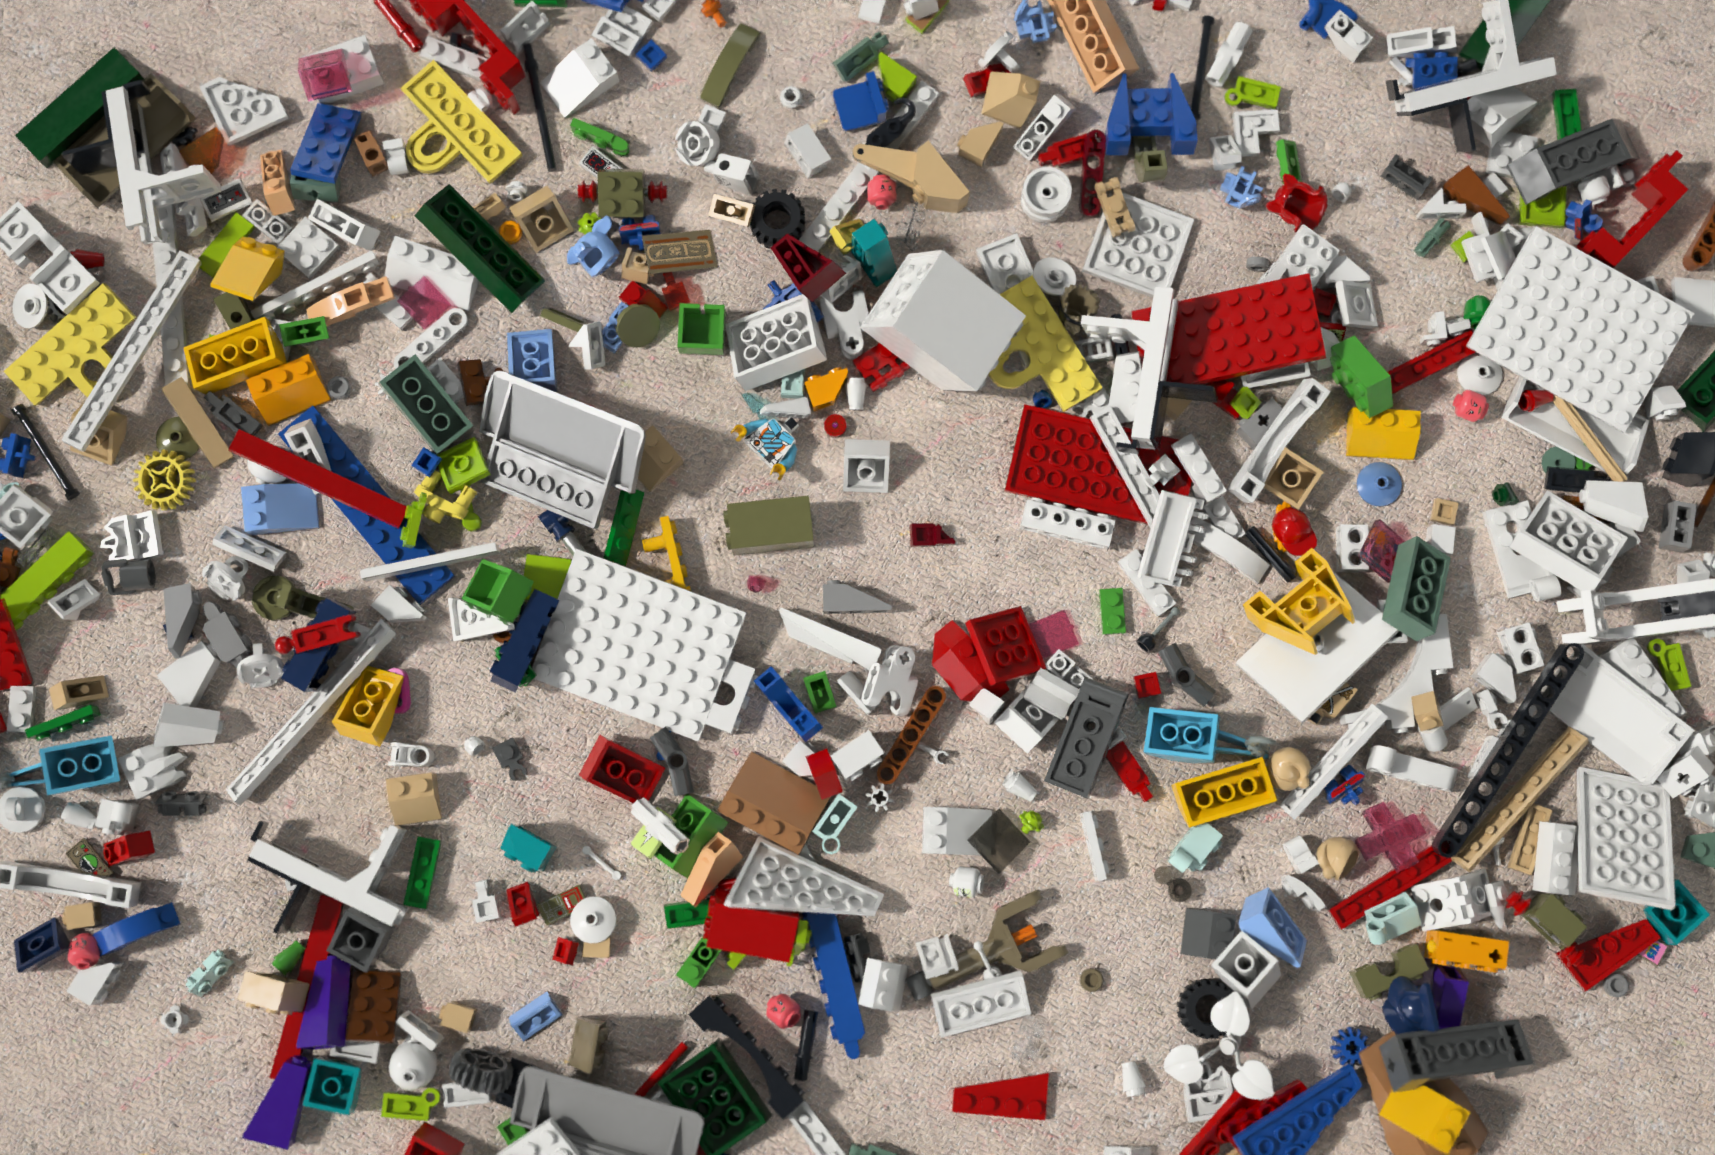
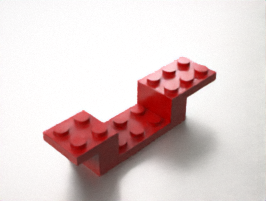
M408 0L412 5L413 11L419 17L423 16L426 20V25L433 33L437 31L441 36H444L459 22L468 32L471 30L474 33L475 40L481 47L486 46L491 56L478 67L481 74L479 78L483 82V87L491 96L493 94L496 96L498 104L505 111L509 109L513 115L517 113L520 107L511 89L526 77L521 63L464 0Z
M1677 150L1671 155L1666 153L1634 185L1637 189L1631 195L1648 210L1639 218L1640 220L1627 230L1626 235L1621 240L1617 241L1602 227L1597 232L1592 230L1576 245V248L1614 268L1689 190L1669 172L1683 155Z

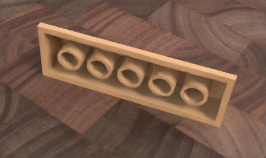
M1048 0L1093 93L1119 83L1123 73H1126L1128 78L1139 70L1106 0Z

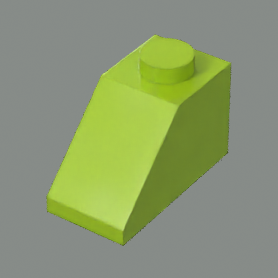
M880 52L878 55V66L885 97L892 102L898 98H906L916 85L917 76L883 52Z

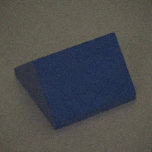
M56 917L14 940L16 967L19 973L32 972L68 951L70 942Z

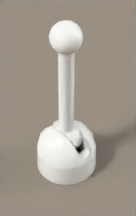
M976 941L974 948L979 951L987 968L983 972L984 980L1002 976L1003 974L998 967L990 966L982 949V942Z

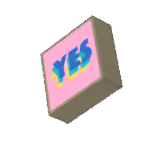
M1657 940L1637 956L1654 966H1658L1668 945Z

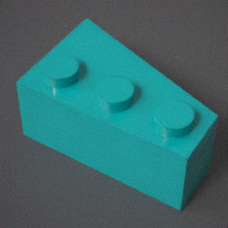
M874 218L852 233L851 252L877 288L891 279L897 272V268L886 236L888 232L882 223L878 224Z

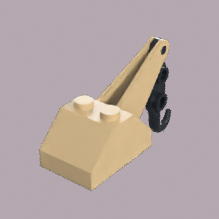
M904 97L896 99L894 104H906L908 112L903 116L888 119L868 134L865 144L854 146V160L912 188V197L919 206L922 204L927 210L958 213L967 206L970 191L929 141L920 146L917 152L885 148L902 135L907 124L914 118L916 113L915 105L910 99Z

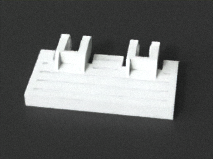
M1161 490L1137 575L1139 579L1180 587L1182 577L1175 576L1176 573L1192 576L1193 571L1191 569L1178 567L1179 560L1189 563H1196L1197 557L1182 552L1190 553L1195 534L1188 533V530L1205 533V527L1190 523L1192 516L1203 520L1209 519L1210 514L1194 510V508L1202 510L1205 500Z

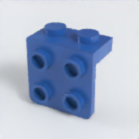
M1435 52V57H1427V53H1414L1413 58H1406V67H1413V89L1456 79L1458 57L1448 56V52Z
M874 71L866 73L865 82L833 91V98L842 129L846 132L886 121V112L889 111L887 99H882L880 91H883L881 79L876 78Z

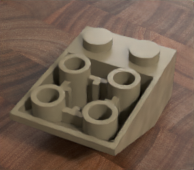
M581 1016L577 1017L568 1065L589 1074L598 1069L601 1064L603 1065L605 1050H602V1045L608 1040L610 1027H606L607 1021Z

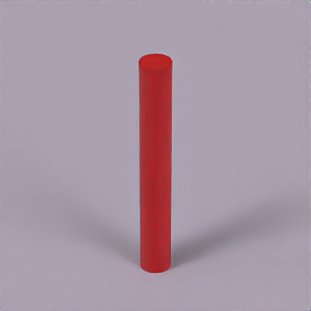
M682 1041L634 1094L644 1097L689 1047Z

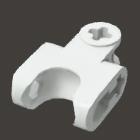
M862 290L853 292V307L846 312L836 310L832 303L824 298H820V308L824 315L823 322L827 339L838 337L843 356L849 360L856 359L862 355L864 345L861 332L865 331L860 326L869 314L864 292ZM853 343L856 349H851L849 344Z
M892 645L887 648L883 663H874L872 665L861 699L863 704L870 707L880 704L883 695L889 691L892 698L891 712L900 717L906 716L909 713L918 684L917 677L910 674L915 662V654L911 648Z

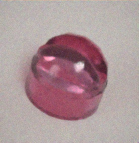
M749 574L747 588L754 593H758L764 588L766 580Z

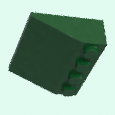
M720 1038L657 1082L672 1105L701 1114L704 1119V1125L699 1145L706 1155L722 1154L764 1125L773 1116Z

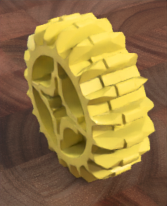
M165 449L161 453L153 451L152 457L145 455L146 463L138 462L142 468L141 470H134L139 476L132 480L139 483V485L133 489L140 492L138 498L145 499V505L149 506L152 504V508L156 510L161 508V510L167 511L168 507L174 510L176 509V503L181 506L184 505L182 498H191L187 494L188 490H195L194 487L190 486V483L196 482L195 478L190 477V475L195 473L193 469H188L191 463L184 461L185 457L183 455L177 456L175 451L170 453ZM171 462L169 467H165L162 471L154 469L162 463ZM178 472L180 475L179 485L176 482V476ZM150 476L153 479V484L151 487L149 485ZM160 476H165V479H167V483H169L170 485L163 484L162 478ZM168 489L174 491L172 495L166 498H158L161 493L163 494Z

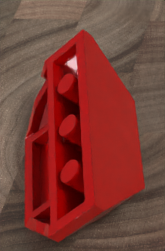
M953 620L934 634L932 666L961 701L971 702L983 688L999 698L1010 690L1005 682L993 686L990 685L972 639Z

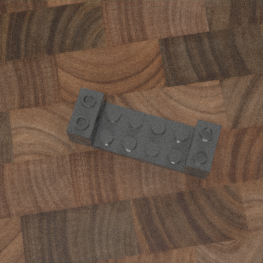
M1519 1019L1442 1028L1438 1032L1426 1030L1395 1034L1379 1046L1393 1093L1415 1090L1426 1081L1490 1072H1494L1496 1079L1513 1077L1534 1065Z

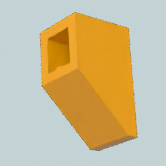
M841 367L830 370L827 375H813L807 379L808 381L804 382L813 412L835 405L846 382V378H848L847 368L841 369Z

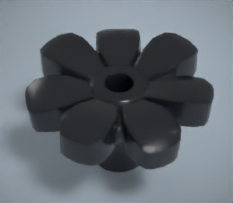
M187 127L185 131L172 140L173 144L177 148L181 145H186L189 151L194 150L197 145L192 139L196 137L195 133L198 130L196 127Z

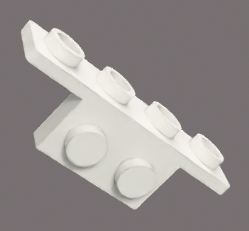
M1479 212L1471 218L1477 236L1465 239L1461 243L1476 283L1493 278L1498 291L1504 279L1498 280L1481 239L1490 234L1488 231V221Z

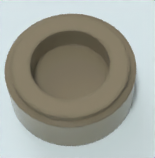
M1088 968L1080 974L1079 982L1084 990L1095 992L1102 987L1103 976L1098 970Z

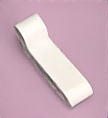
M1378 745L1370 748L1366 770L1446 792H1453L1458 771L1449 766L1400 754L1395 749Z

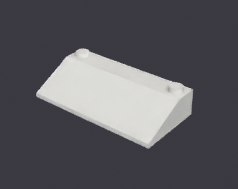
M1520 376L1506 403L1501 418L1605 471L1589 449L1583 445V441L1553 402L1547 403L1531 412L1523 411L1519 407L1518 402L1524 390H1544ZM1575 407L1618 466L1627 475L1637 463L1650 420L1636 413L1626 432H1621Z
M1580 644L1584 649V657L1549 712L1567 726L1587 737L1589 743L1643 785L1653 784L1694 732V729L1584 644ZM1574 652L1570 655L1569 659L1574 656ZM1561 668L1554 673L1556 678L1561 676ZM1544 686L1541 690L1544 698L1549 695V688L1547 686Z

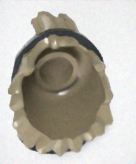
M1081 284L1065 287L1064 295L1060 296L1061 302L1058 317L1066 330H1070L1071 334L1076 335V333L1080 332V329H1083L1081 325L1082 315L1094 316L1098 313L1097 310L1101 302L1097 293H1094L1093 289H1088L1087 286L1083 287Z

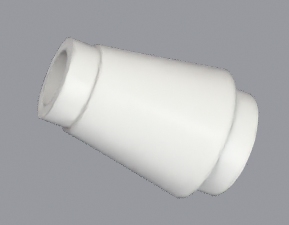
M846 378V384L844 385L850 410H863L867 384L864 383V378Z
M1013 770L1006 776L1002 784L1006 791L1029 802L1034 799L1038 792L1019 772L1016 773Z
M69 802L61 815V819L65 820V823L90 830L94 829L97 820L94 814L77 802Z
M1136 1062L1123 1063V1092H1126L1127 1097L1145 1094L1144 1088L1146 1085L1136 1066Z

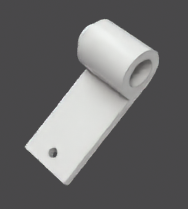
M1469 687L1440 707L1444 726L1420 731L1418 726L1419 733L1427 750L1437 752L1444 749L1448 743L1444 731L1478 708Z

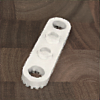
M453 308L446 312L395 357V369L400 366L402 359H409L415 354L425 364L453 340L458 333L466 328L468 325L466 313L459 308ZM455 314L462 316V322L459 325H452L450 323L451 317Z

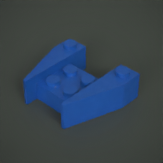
M1123 73L1107 121L1105 155H1128L1131 136H1170L1172 155H1194L1198 141L1197 124L1174 73H1170L1167 88L1127 89L1126 73Z

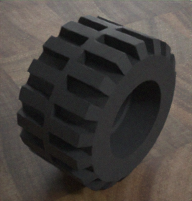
M772 189V193L769 194L768 191L763 192V197L758 196L756 203H752L755 205L750 227L753 236L756 237L759 244L764 243V247L769 249L770 246H773L786 234L791 235L797 240L802 237V232L805 230L804 207L801 206V201L799 198L795 199L793 193L788 195L786 190L782 189L781 193H779L777 189ZM780 210L786 212L791 220L784 228L773 229L765 224V217L772 211Z
M1212 979L1195 980L1191 985H1187L1184 988L1185 991L1179 995L1180 1001L1177 1002V1007H1179L1177 1014L1181 1019V1024L1190 1033L1204 1039H1218L1221 1035H1227V1031H1219L1212 1022L1205 1023L1200 1021L1196 1016L1195 1007L1198 1000L1205 995H1212L1220 1001L1233 991L1226 987L1225 984Z

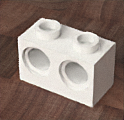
M1341 524L1336 527L1337 572L1364 573L1371 567L1372 563L1363 558L1361 552L1368 554V558L1372 560V554L1368 553V544H1371L1370 538H1372L1370 536L1372 535L1371 531H1368V525ZM1351 532H1354L1358 535V543L1351 541ZM1351 554L1359 558V565H1354L1350 561Z
M1530 622L1497 632L1507 663L1512 667L1513 675L1545 666L1543 662L1545 660L1544 653L1541 648H1538L1536 642L1537 633L1534 627H1531ZM1516 632L1522 634V643L1517 642L1515 639ZM1524 653L1530 657L1529 665L1523 661Z

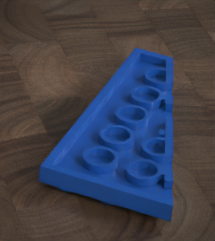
M1348 1063L1240 1131L1232 1138L1241 1155H1305L1319 1139L1321 1131L1326 1125L1329 1126L1333 1122V1117L1341 1107H1345L1363 1085L1353 1066Z

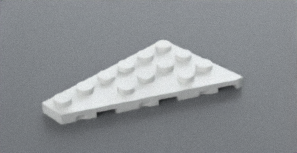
M758 837L724 905L735 908L875 916L884 894Z

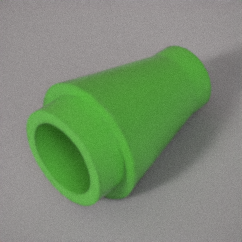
M295 940L293 944L277 954L271 964L282 974L286 975L288 972H292L306 948Z

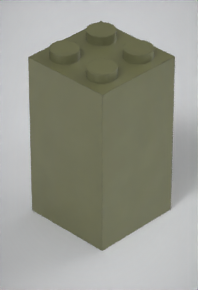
M809 495L727 504V510L723 511L725 526L730 530V533H726V544L728 550H732L733 556L814 547Z

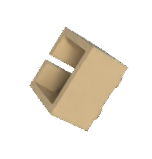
M245 971L238 1000L245 1001L246 1006L250 1008H266L265 1012L292 1015L293 1011H303L310 984L294 979H289V982H287V977L273 973Z

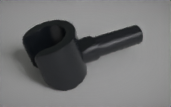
M455 32L451 33L450 45L478 55V49L462 42L463 35Z

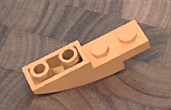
M385 276L366 284L361 282L334 293L307 308L306 312L309 319L324 316L326 326L354 317L356 316L355 313L394 300L395 296L389 278Z

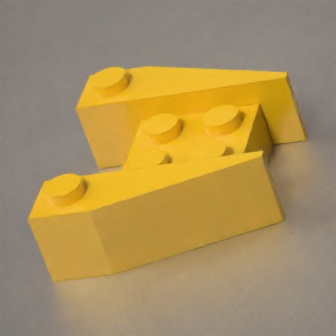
M1311 548L1295 561L1298 575L1304 581L1277 603H1273L1264 593L1258 591L1243 604L1247 618L1262 632L1316 655L1318 651L1312 638L1340 614L1352 624L1355 623L1352 608L1328 562Z

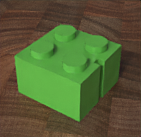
M679 304L677 344L679 354L724 355L725 305L704 304L705 314H701L700 304Z

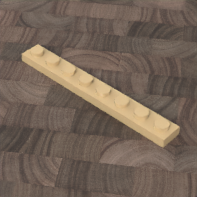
M1568 727L1467 837L1458 853L1451 857V860L1470 873L1589 743L1588 738L1573 728Z

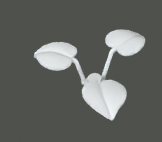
M1237 991L1232 992L1217 1002L1211 1011V1021L1215 1028L1219 1031H1227V1035L1221 1039L1219 1045L1199 1057L1195 1046L1190 1044L1179 1045L1167 1055L1163 1067L1168 1074L1180 1082L1190 1084L1198 1081L1204 1073L1201 1061H1204L1219 1050L1226 1055L1234 1054L1236 1066L1239 1069L1232 1077L1235 1089L1243 1096L1251 1099H1266L1274 1095L1272 1075L1269 1068L1263 1062L1248 1060L1244 1063L1243 1067L1241 1066V1052L1238 1050L1242 1043L1240 1036L1247 1032L1250 1025V1016L1244 1000Z

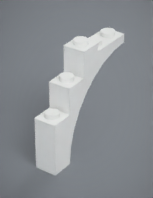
M1439 614L1435 634L1417 642L1416 653L1410 669L1401 683L1386 698L1375 705L1388 716L1386 728L1387 730L1394 729V734L1407 733L1408 728L1415 727L1411 697L1434 691L1431 671L1433 675L1447 674L1446 670L1453 668L1447 614ZM1367 709L1340 716V724L1348 725L1349 729Z

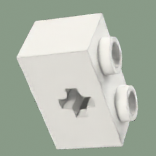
M1695 746L1670 761L1657 780L1672 798L1680 794L1685 796L1694 789L1693 786L1696 784L1703 785L1712 778L1711 773L1715 766L1699 747Z

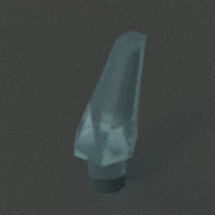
M751 393L741 394L752 410V413H757L759 420L768 419V416L760 415V410L766 405Z

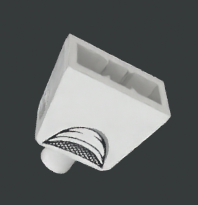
M721 153L717 161L712 160L704 166V171L713 174L719 185L752 196L759 175L751 160Z

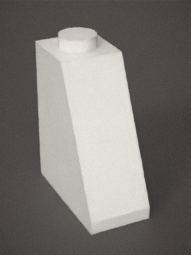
M1586 481L1584 490L1581 489L1579 494V501L1583 503L1585 513L1638 532L1644 531L1648 520V512L1642 482Z
M200 641L157 676L179 705L196 708L221 660L211 643L208 644Z
M163 703L156 725L153 747L214 743L216 735H221L223 721H219L220 711Z

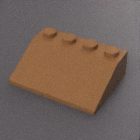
M751 751L717 811L800 855L831 797L822 800L816 785Z

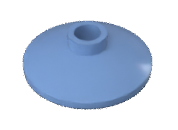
M1375 462L1364 467L1359 473L1357 490L1361 498L1368 504L1378 507L1386 506L1394 502L1400 495L1402 488L1401 477L1391 465ZM1379 479L1384 480L1385 485L1383 487L1378 485Z

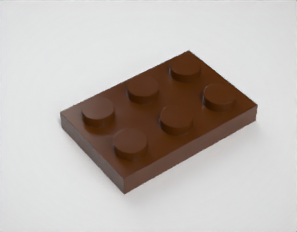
M354 970L346 1042L394 1044L401 972L368 971L366 973Z

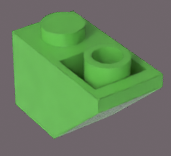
M703 936L676 974V976L693 988L698 986L721 952V950L706 947L707 939H703Z

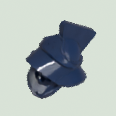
M1399 976L1395 978L1390 985L1388 998L1382 1006L1385 1020L1395 1034L1426 1030L1438 1032L1439 1024L1429 983H1423L1419 986L1415 985L1407 977Z

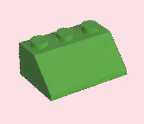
M686 794L672 814V817L677 820L675 826L690 840L689 847L684 852L676 855L662 843L654 856L688 879L702 848L718 832L722 833L729 822L689 794Z

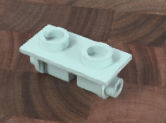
M220 949L216 952L213 951L202 963L207 969L204 971L201 967H198L187 978L188 982L185 985L189 988L188 992L202 997L211 990L213 984L228 971V968L234 962L225 958V954Z

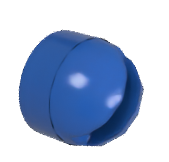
M1046 390L1036 391L1033 395L1035 407L1045 409L1052 403L1050 394Z

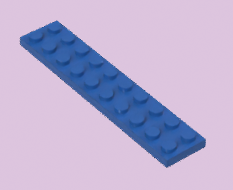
M311 406L278 433L292 451L284 434L290 426L311 419L322 440L331 471L390 498L314 406ZM332 499L385 564L437 554L419 532L413 548L402 547L403 540H400L402 528L407 526V518L404 517L398 529ZM447 565L396 575V578L419 605L455 577Z

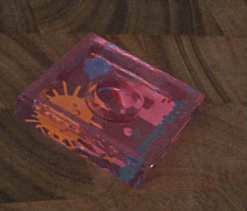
M1381 519L1375 520L1358 557L1382 579L1390 583L1398 545L1405 541Z

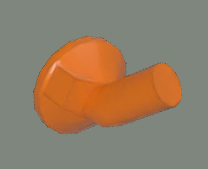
M705 0L702 3L703 8L701 12L706 17L712 15L720 28L724 27L726 21L719 11L722 7L720 1Z

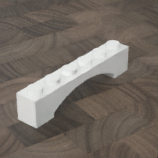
M1313 378L1303 379L1229 484L1227 490L1241 501L1253 503L1265 486L1264 483L1284 448L1305 421L1319 409L1330 391Z
M11 861L0 862V888L61 894L123 908H131L138 905L141 882Z

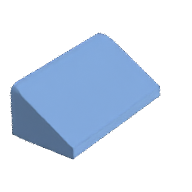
M545 992L509 1017L512 1028L524 1042L561 1017L562 1013L550 994Z

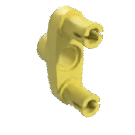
M436 470L430 478L426 476L422 483L418 484L414 493L418 497H420L421 492L427 493V506L422 515L437 524H440L444 515L463 520L468 513L467 509L478 493L465 485L460 496L453 503L435 495L433 490L442 477L441 473Z

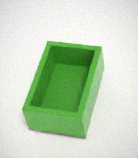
M1355 335L1331 347L1332 357H1330V362L1334 371L1332 372L1333 380L1337 385L1340 384L1343 387L1348 398H1352L1355 401L1360 412H1364L1371 418L1393 407L1391 376Z
M482 559L461 599L513 623L514 619L520 614L521 606L525 598L529 596L534 581L512 569Z

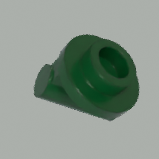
M1508 482L1495 486L1492 497L1499 506L1515 505L1519 502Z

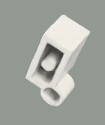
M101 799L95 827L103 828L102 833L112 835H124L125 831L133 832L139 805L117 800Z

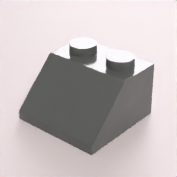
M351 907L345 911L326 951L367 973L386 948L396 926H390Z
M1186 908L1180 954L1216 960L1233 941L1236 915Z

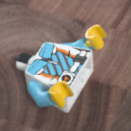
M789 417L782 425L774 418L771 420L766 418L756 420L745 425L738 424L730 432L731 434L733 432L739 434L736 438L737 442H740L746 436L744 438L745 444L772 469L770 475L773 472L780 474L778 477L779 481L782 480L784 474L794 464L797 447L795 446L796 439L791 434L799 425L792 417Z

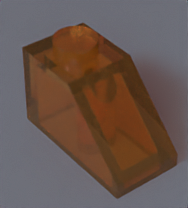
M214 127L179 152L189 166L202 164L213 174L214 170L219 167L224 138L219 129Z

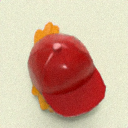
M1285 501L1282 504H1278L1272 521L1274 541L1277 542L1278 549L1283 550V552L1288 551L1294 556H1302L1311 548L1314 549L1317 546V538L1305 513L1291 507Z

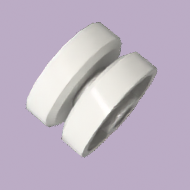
M1053 167L1038 168L1028 175L1023 185L1020 202L1023 211L1029 218L1036 222L1049 223L1056 221L1064 214L1072 191L1067 176L1062 171Z

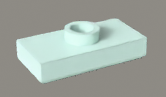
M805 369L782 377L781 398L797 399L804 397Z

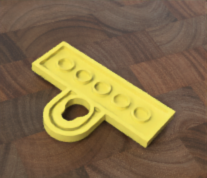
M434 60L401 87L402 92L429 119L411 135L406 144V156L410 164L419 172L427 174L439 172L459 154H462L481 176L491 184L523 156L520 150L483 111L481 112L467 94ZM443 135L447 139V145L443 151L433 153L430 156H425L422 153V148L430 137Z
M1033 276L999 294L1025 314L1026 317L1022 321V328L1010 340L1009 348L1002 352L998 358V365L988 374L997 386L1005 389H1015L1041 375L1063 412L1102 390L1103 387ZM1023 351L1029 356L1030 364L1025 370L1012 373L1004 371L1003 364L1013 352Z
M102 283L3 372L35 406L40 404L68 378L88 397L97 382L86 377L84 365L87 361L93 359L101 363L106 369L113 357L104 346L137 317L106 283Z

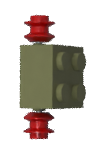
M600 169L597 172L598 186L594 180H592L591 185H586L584 180H582V185H578V198H582L583 203L586 198H591L593 203L598 198L599 217H605L606 215L610 217H644L645 197H647V194L651 203L655 199H660L661 203H663V199H667L668 194L667 185H663V181L660 182V185H654L653 181H651L647 190V187H645V169Z
M1516 891L1512 892L1506 898V908L1513 907L1515 909L1514 916L1521 915L1553 946H1560L1559 958H1567V966L1579 965L1585 958L1583 955L1585 950H1578L1575 940L1587 928L1582 922L1583 918L1574 910L1570 911L1565 906L1566 902L1557 894H1537L1531 900L1530 898H1522L1523 891L1518 893Z

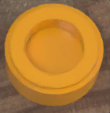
M506 221L500 226L499 234L509 244H515L520 241L522 230L518 223Z

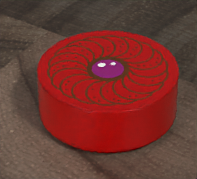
M838 414L828 416L824 422L826 434L833 438L842 436L846 431L845 419Z

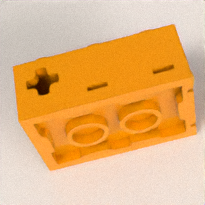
M1428 930L1424 958H1430L1433 964L1452 966V962H1454V967L1475 970V965H1477V970L1498 973V969L1506 970L1509 941Z

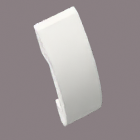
M1193 516L1191 524L1202 525L1206 528L1205 533L1188 530V533L1195 534L1193 543L1199 547L1206 548L1238 569L1239 573L1258 584L1270 565L1238 540L1204 520Z

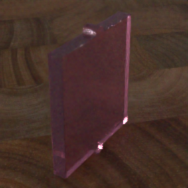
M425 276L413 286H409V290L397 300L424 330L433 321L438 320L440 315L451 306Z
M1065 610L1029 624L1043 659L1054 655L1058 649L1063 651L1079 644L1073 631L1074 625L1070 624Z

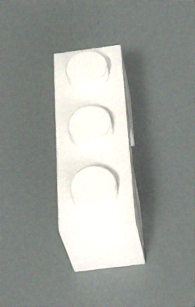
M729 660L722 682L734 688L735 698L728 705H720L713 702L705 722L707 726L731 735L733 730L738 731L742 718L739 717L741 709L746 710L750 697L747 696L749 688L754 689L756 684L754 680L758 678V675H755L756 669Z

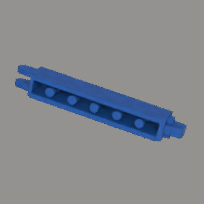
M802 912L803 919L808 921L812 933L809 940L810 948H815L817 957L813 958L816 971L821 970L823 980H819L822 994L826 993L828 1003H824L827 1017L832 1016L834 1025L830 1026L833 1040L838 1039L839 1044L844 1043L846 1055L849 1059L855 1060L860 1054L858 1039H862L865 1030L836 914Z

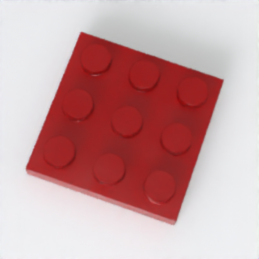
M1021 606L970 619L965 622L991 686L1037 673L1040 668L1046 669Z

